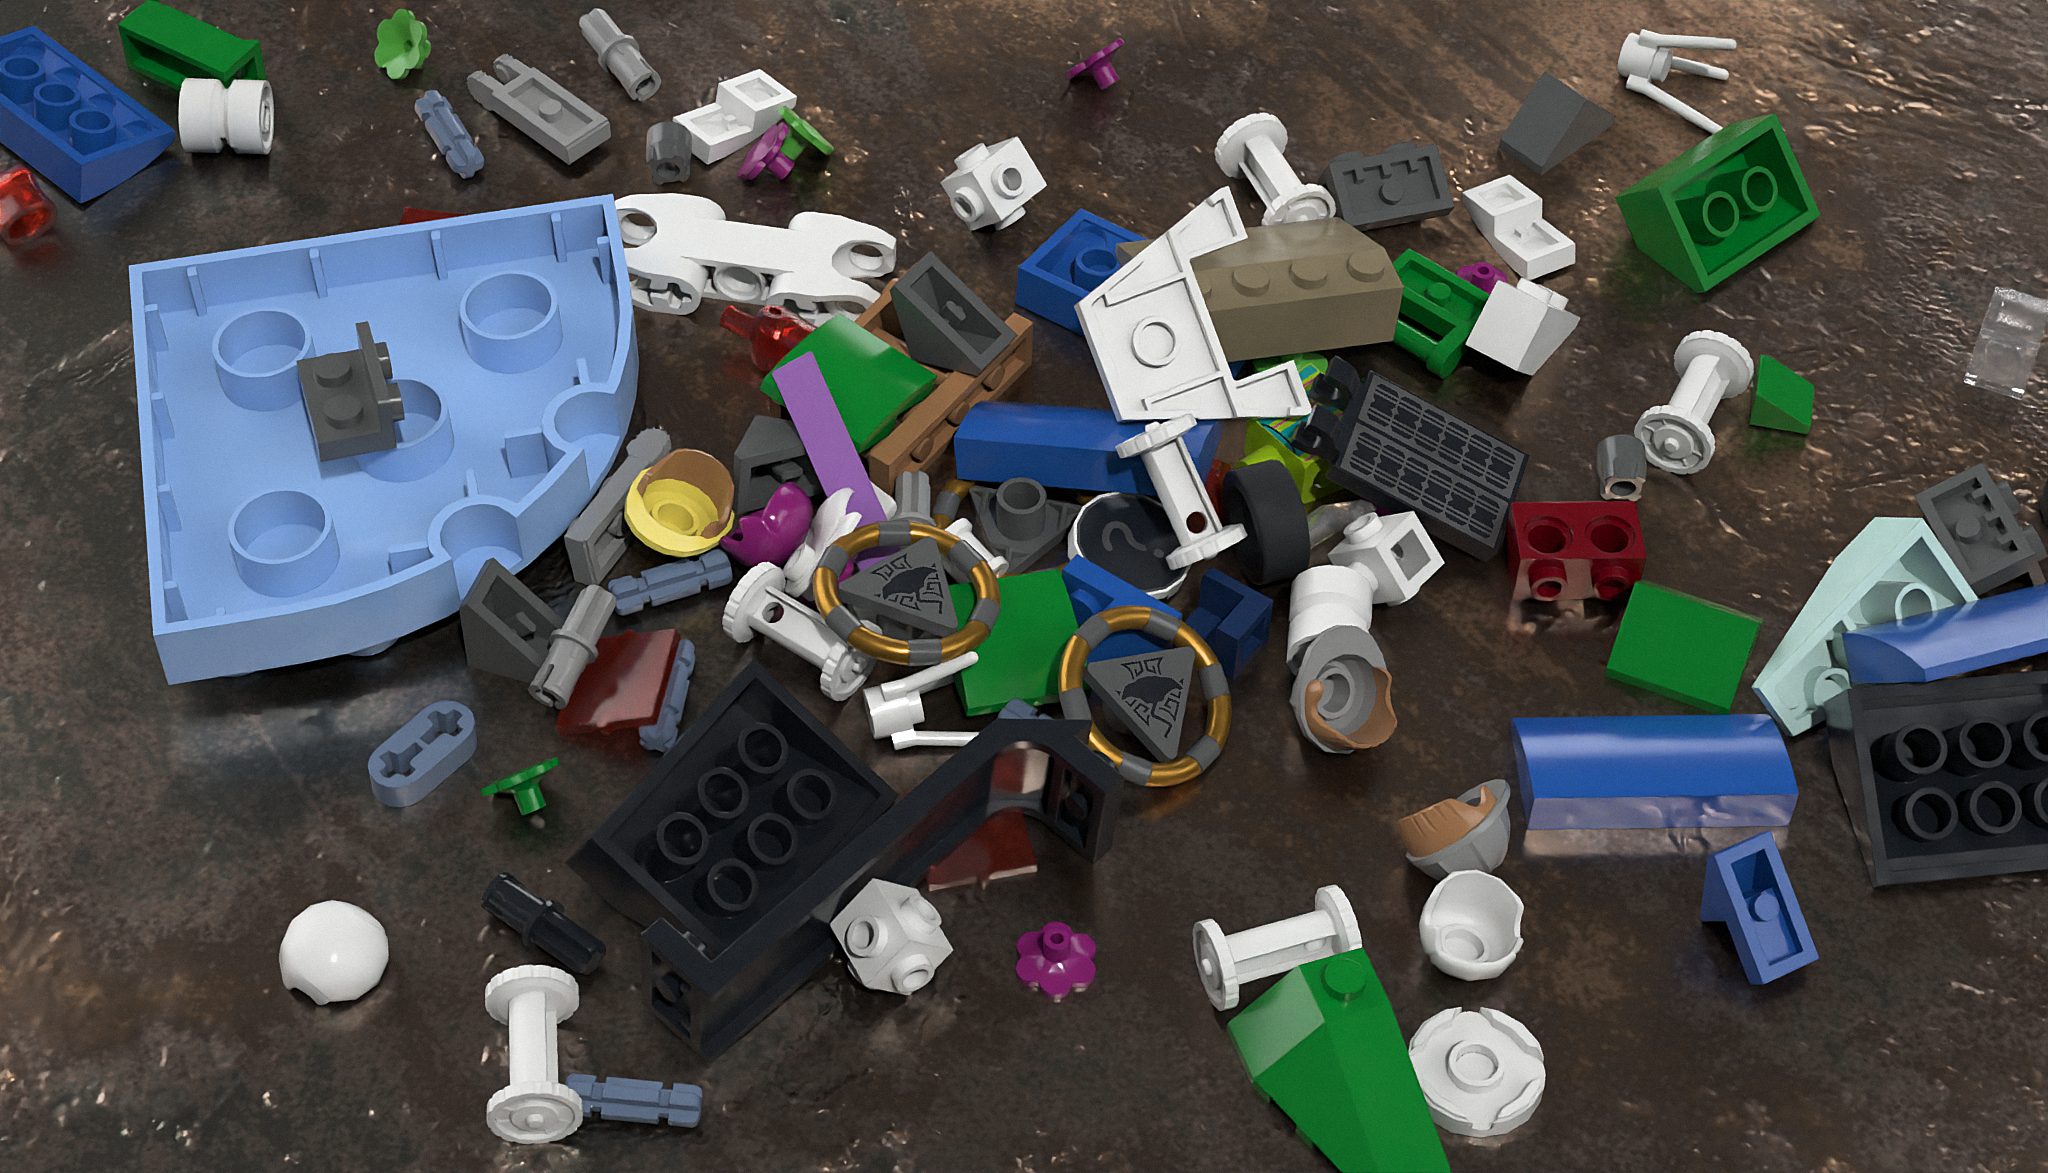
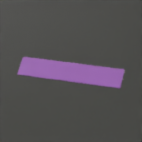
M807 352L774 370L772 375L827 498L842 488H850L855 491L849 498L845 514L858 512L862 515L855 528L875 523L876 521H888L813 353ZM900 546L871 547L859 552L855 561L861 572L899 552L901 548Z

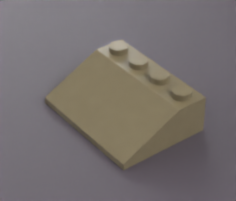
M1339 217L1244 228L1248 237L1244 241L1190 260L1192 270L1227 362L1389 342L1394 339L1404 286L1385 248ZM1156 239L1116 243L1115 253L1121 267Z

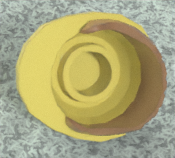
M688 448L676 449L654 466L642 470L632 482L624 503V519L632 533L646 546L652 548L653 551L671 555L677 559L704 553L719 545L720 538L728 536L732 529L734 520L732 510L734 484L730 473L721 462L703 451Z

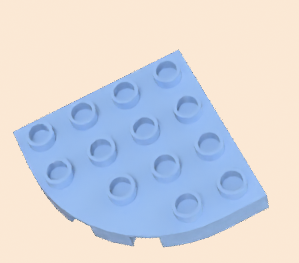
M613 194L129 265L153 637L168 685L216 677H240L259 670L301 664L343 654L352 656L374 655L392 646L399 637L448 617L459 610L486 560L495 558L511 574L515 575L528 566L564 533L596 493L610 471L627 434L637 394L639 357L630 280ZM368 321L374 343L386 342L393 379L385 380L386 384L397 382L402 398L405 420L394 422L397 448L320 462L296 361L319 357L329 353H341L359 349L355 323Z

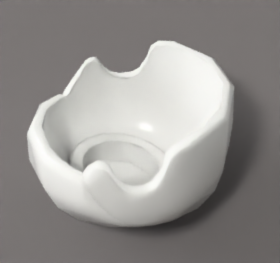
M1477 869L1452 872L1436 885L1423 907L1419 929L1424 953L1430 957L1431 963L1444 974L1465 981L1498 977L1515 960L1516 953L1519 952L1524 942L1520 935V922L1524 911L1522 901L1498 877Z
M334 900L310 905L294 918L288 927L279 953L281 974L288 990L297 988L303 991L318 1005H324L330 1001L356 1000L379 983L389 960L388 938L382 925L362 908L347 902Z

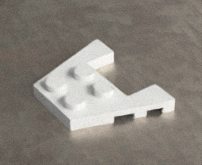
M1229 186L1214 192L1074 306L1117 422L1169 421L1189 412L1193 413L1195 420L1299 418L1312 411L1294 360L1238 381L1233 379L1192 270L1190 260L1237 244L1248 238Z

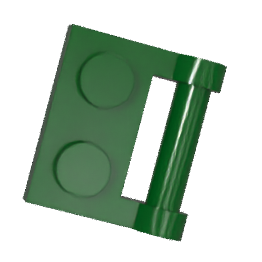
M1408 248L1392 263L1404 286L1399 312L1444 338L1438 342L1402 320L1397 319L1394 339L1390 342L1425 361L1428 371L1444 379L1453 372L1460 358L1471 349V347L1465 344L1490 294Z

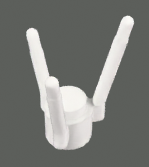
M1642 29L1640 35L1630 33L1626 38L1620 52L1617 74L1628 78L1626 89L1645 94L1713 135L1723 129V127L1651 83L1654 80L1663 82L1670 68L1704 77L1726 80L1729 77L1727 70L1674 57L1673 50L1664 47L1734 50L1737 43L1733 39L1663 35Z
M971 651L903 679L863 689L865 709L874 739L879 740L891 737L894 750L915 745L965 746L980 732L914 731L913 724L925 721L920 694L953 683L952 674L975 664L978 661V654Z

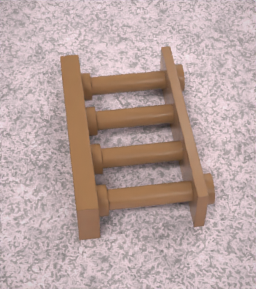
M895 278L887 284L882 295L854 322L911 359L906 342L897 338L902 332V328L889 291L899 280ZM1015 312L1004 321L1018 336L978 376L914 360L937 375L934 383L937 388L925 400H921L897 416V420L902 423L889 436L858 454L867 459L870 481L895 501L896 478L901 472L913 473L918 470L925 472L954 443V436L968 411L981 400L996 401L1032 365V321ZM771 399V416L773 418L793 421L788 409L774 399Z

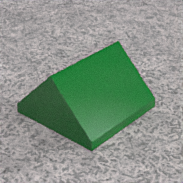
M1645 579L1637 581L1634 584L1604 676L1719 715H1729L1765 619Z

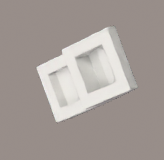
M761 69L718 83L715 103L673 117V122L682 124L690 131L692 136V153L708 165L738 151L764 134L772 125L783 118L777 110L785 105L792 110L796 106L797 96Z
M1511 175L1462 192V203L1481 233L1502 259L1524 279L1532 280L1575 263V243L1542 219V198Z

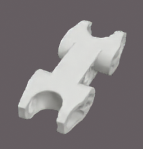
M677 193L636 194L615 200L622 240L628 244L639 246L637 248H624L628 273L638 275L636 280L630 282L632 304L652 312L686 315L694 312L699 307L701 298L706 297L764 305L766 316L780 328L812 333L815 329L840 313L854 322L862 313L854 314L847 312L840 307L837 301L856 302L863 305L865 309H868L881 294L872 289L868 284L852 280L851 278L881 277L886 273L892 272L896 262V238L877 227L854 221L841 215L803 212L796 215L790 221L788 229L726 221L725 213L718 204L710 199ZM630 213L644 215L653 222L654 226L636 225L630 222L626 215ZM859 244H867L877 248L883 256L869 257L851 252V249Z

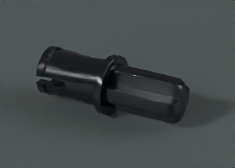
M508 872L497 875L486 887L481 900L484 903L481 904V907L514 928L522 935V942L531 950L543 948L576 973L589 975L597 969L599 962L606 953L604 943L566 917L564 906L557 900L546 901L525 887L524 884Z

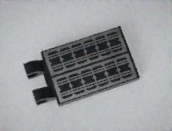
M1334 356L1329 362L1325 375L1319 373L1314 378L1308 398L1325 406L1339 409L1343 412L1341 420L1330 410L1316 404L1310 413L1308 421L1304 422L1301 420L1296 426L1289 445L1304 453L1317 455L1330 462L1325 478L1393 514L1414 511L1425 531L1484 562L1490 560L1498 552L1507 525L1511 502L1515 501L1530 455L1371 370L1360 380L1358 372L1352 365Z

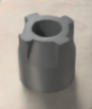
M670 121L653 125L646 134V160L652 173V181L659 185H662L664 182H675L678 180L685 182L690 176L692 136L690 131L682 124Z
M1614 435L1605 438L1596 447L1600 495L1606 500L1614 498L1635 501L1642 497L1643 483L1646 482L1647 472L1644 443L1631 435Z

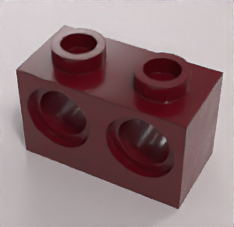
M1636 501L1511 502L1503 546L1512 600L1602 599L1610 601L1630 599L1635 582L1642 579L1647 558Z

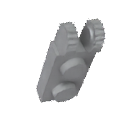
M508 53L501 55L493 62L494 72L500 82L490 75L487 76L486 72L483 73L482 70H477L466 78V84L474 100L476 99L487 110L495 111L568 165L611 138L610 122H608L606 117L535 67L530 69L519 60L513 59L512 55L509 56Z
M646 428L645 431H640L639 435H635L636 439L631 440L626 446L628 457L613 476L608 477L603 482L599 493L580 517H576L569 525L564 535V540L576 582L586 585H599L636 538L624 519V503L632 482L640 472L654 466L672 450L669 434L667 435L666 431H662L661 428Z

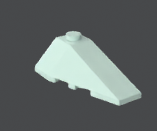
M1875 517L1835 558L1758 676L1752 689L1785 735L1795 736L1826 720L1823 703L1844 690L1895 684L1851 683L1842 638L1843 632L1979 599L1923 518Z

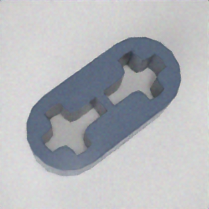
M444 700L432 703L376 748L369 758L368 771L373 795L378 801L389 807L402 808L414 805L470 759L476 751L478 743L475 720L471 710L466 705L457 701ZM457 729L458 735L454 737L450 735V733H453ZM436 732H443V734L435 738ZM411 769V775L408 777L402 775ZM395 771L397 773L388 778L389 772Z

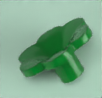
M555 756L494 781L486 787L479 789L481 795L486 797L496 793L511 794L514 796L522 816L546 806L538 784L549 770L560 764L559 760Z

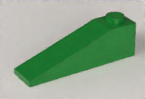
M1363 947L1298 965L1228 1022L1227 1031L1254 1089L1268 1103L1274 1100L1296 1123V1133L1310 1148L1316 1145L1342 1173H1452L1391 1003Z

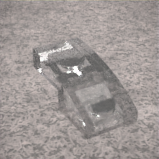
M1996 285L1963 383L2021 400L2048 321V300Z

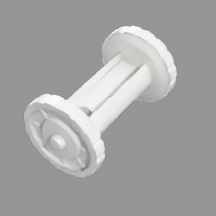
M1268 113L1251 114L1237 120L1223 132L1224 134L1219 138L1215 148L1216 162L1227 176L1237 179L1244 177L1249 179L1267 206L1264 218L1262 219V226L1333 218L1336 212L1335 201L1326 188L1321 185L1317 186V184H1302L1282 154L1285 150L1288 136L1286 135L1285 127L1276 116L1269 115Z
M1711 330L1696 331L1682 339L1674 355V366L1679 373L1681 381L1668 405L1654 406L1650 410H1646L1641 415L1634 429L1635 437L1640 439L1645 445V454L1648 461L1670 473L1693 474L1708 465L1715 451V438L1711 433L1708 423L1721 399L1734 398L1738 394H1742L1747 389L1754 374L1753 360L1750 358V354L1745 347H1742L1741 343L1734 338Z
M1192 412L1159 424L1157 421L1145 426V432L1115 446L1120 459L1140 454L1181 544L1180 547L1176 548L1166 557L1171 570L1187 566L1201 559L1210 560L1217 556V552L1239 542L1247 536L1242 523L1222 527L1181 435L1187 433L1197 424ZM1193 512L1200 513L1205 519V527L1197 534L1189 531L1186 525L1187 517Z
M762 562L751 568L738 582L726 604L722 620L724 633L740 643L750 641L751 638L761 633L822 670L820 688L825 695L835 701H843L853 695L866 681L878 659L847 645L825 624L824 619L819 613L784 593L786 585L785 573L782 569L770 562ZM778 606L783 607L784 614L782 618L776 623H769L776 613ZM866 619L860 620L866 628L883 635L882 629Z
M1330 885L1317 890L1315 895V911L1227 936H1224L1221 928L1213 919L1196 922L1192 933L1193 949L1199 975L1211 1003L1218 1011H1225L1237 1006L1239 1001V984L1293 970L1298 965L1362 947L1360 930L1349 900L1337 885Z
M523 965L507 969L501 974L494 976L485 989L486 1010L492 1018L509 1026L510 1085L503 1090L497 1091L493 1098L489 1099L487 1103V1125L495 1135L511 1142L539 1144L557 1141L575 1132L583 1121V1103L579 1094L573 1089H569L568 1086L558 1083L557 1024L571 1017L573 1012L577 1010L579 1006V986L573 976L556 967Z

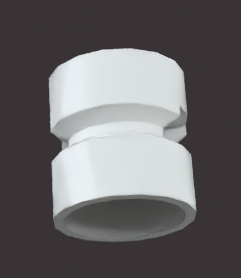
M185 78L180 91L178 116L180 139L184 151L220 153L224 145L229 144L236 154H268L271 150L274 133V102L269 81L234 80L230 87L225 89L222 82L218 79Z
M1323 565L1312 567L1300 573L1292 582L1286 663L1294 675L1297 676V670L1301 667L1308 646L1322 631L1335 625H1353L1369 633L1368 629L1372 619L1373 589L1368 579L1358 571L1344 566Z

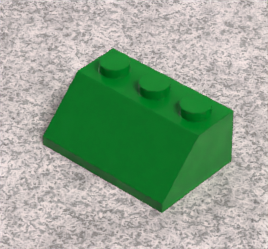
M1776 113L1730 123L1615 196L1637 248L1697 293L1706 292L1821 216Z

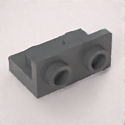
M1402 142L1388 147L1382 154L1363 157V153L1360 151L1347 152L1331 159L1317 181V185L1326 188L1334 199L1336 217L1341 218L1360 232L1446 216L1454 208L1437 143L1417 147L1415 142Z
M368 321L355 323L359 349L341 353H329L319 357L296 361L320 462L397 448L394 422L405 420L402 398L397 382L386 384L385 380L393 379L386 342L374 343Z
M1983 462L1914 495L1935 537L1976 596L2025 573L2033 586L2046 583L2039 561L2048 558V554L2032 524L2020 528L2014 515L2022 511L2006 479L1994 483Z

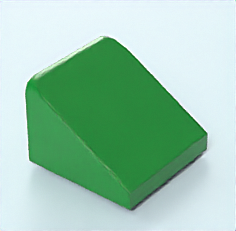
M1760 354L1753 380L1749 424L1809 434L1814 385L1773 358Z

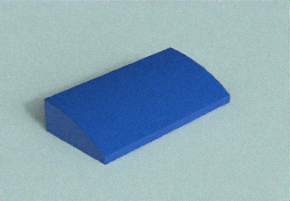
M31 26L0 37V142L79 203L95 198L131 178L157 158L175 140V130L37 27Z
M1080 208L1018 267L1015 304L1085 337L1074 306L1122 268L1115 253L1116 243L1148 239ZM1247 360L1227 362L1233 379Z
M981 400L968 411L954 436L957 479L1003 483L1011 478L1024 477L1031 478L1042 486L1158 496L1140 454L1120 459L1115 448L1118 444L1145 432V426L1155 421L1117 422L1113 410ZM1196 420L1197 424L1187 433L1181 435L1204 486L1224 430L1223 420ZM1157 421V422H1158L1159 424H1162V423L1167 422V421Z
M2048 583L1843 632L1842 638L1851 683L1929 682L2048 652Z
M1769 714L1512 718L1510 727L1527 830L1789 826L1799 792L1785 744Z

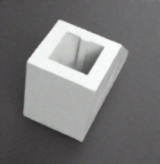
M1521 277L1515 287L1498 280L1465 345L1516 371L1533 376L1576 328L1580 317L1564 310L1569 300L1568 298L1540 284H1535Z

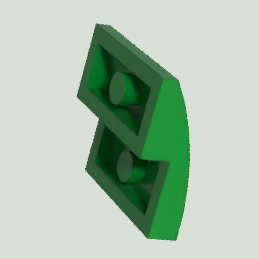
M840 313L815 329L796 345L763 379L759 390L787 408L772 372L805 353L812 352L856 451L860 454L891 434L897 416L930 395L937 375Z
M1059 569L996 578L1001 594V613L990 636L972 650L978 654V661L952 674L967 717L1000 712L1012 698H1020L1031 706L1060 702L1058 697L1059 666L1071 635L1078 629V624ZM972 582L948 585L958 621L957 632L967 625L977 603V594ZM1082 678V687L1086 698L1091 697L1092 688Z

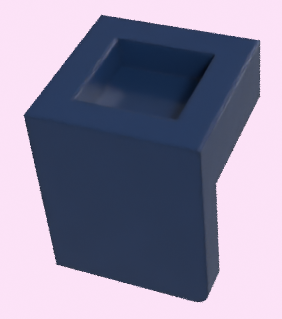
M1210 567L1201 577L1199 606L1184 623L1204 639L1222 665L1225 676L1234 681L1268 642L1273 600Z

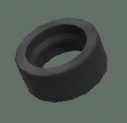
M1267 460L1228 470L1223 479L1222 489L1226 526L1242 523L1247 533L1244 539L1232 545L1243 573L1253 584L1264 585L1295 577L1306 571L1310 565L1311 555L1309 526L1301 496L1289 470L1279 460Z

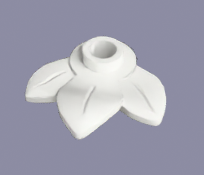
M842 488L823 502L816 514L814 527L810 528L805 542L794 551L783 569L784 576L788 578L785 592L793 598L801 595L810 602L815 600L813 591L814 570L826 547L837 538L853 532L862 515L858 512L845 515L849 498L855 492L852 489Z

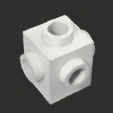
M1018 136L986 147L984 143L972 147L954 160L958 169L940 182L950 197L954 212L964 220L970 231L991 224L994 225L996 230L1009 226L1026 213L1022 205L1047 186Z
M1414 511L1378 517L1375 512L1365 514L1351 522L1344 529L1343 533L1346 538L1328 554L1333 565L1344 566L1358 571L1368 579L1373 589L1372 604L1386 602L1390 607L1399 605L1413 597L1419 591L1420 586L1445 563Z
M874 878L829 924L849 958L848 968L862 985L872 990L880 989L910 996L915 990L923 987L931 980L934 970L953 951L952 946L939 926L941 924L939 913L920 895L917 889Z

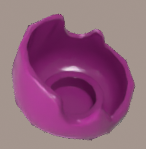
M789 481L779 486L765 508L755 510L750 516H743L739 520L740 527L728 537L722 536L720 538L719 547L749 568H753L762 562H770L777 567L783 565L806 540L813 518L811 500L805 491L793 482Z

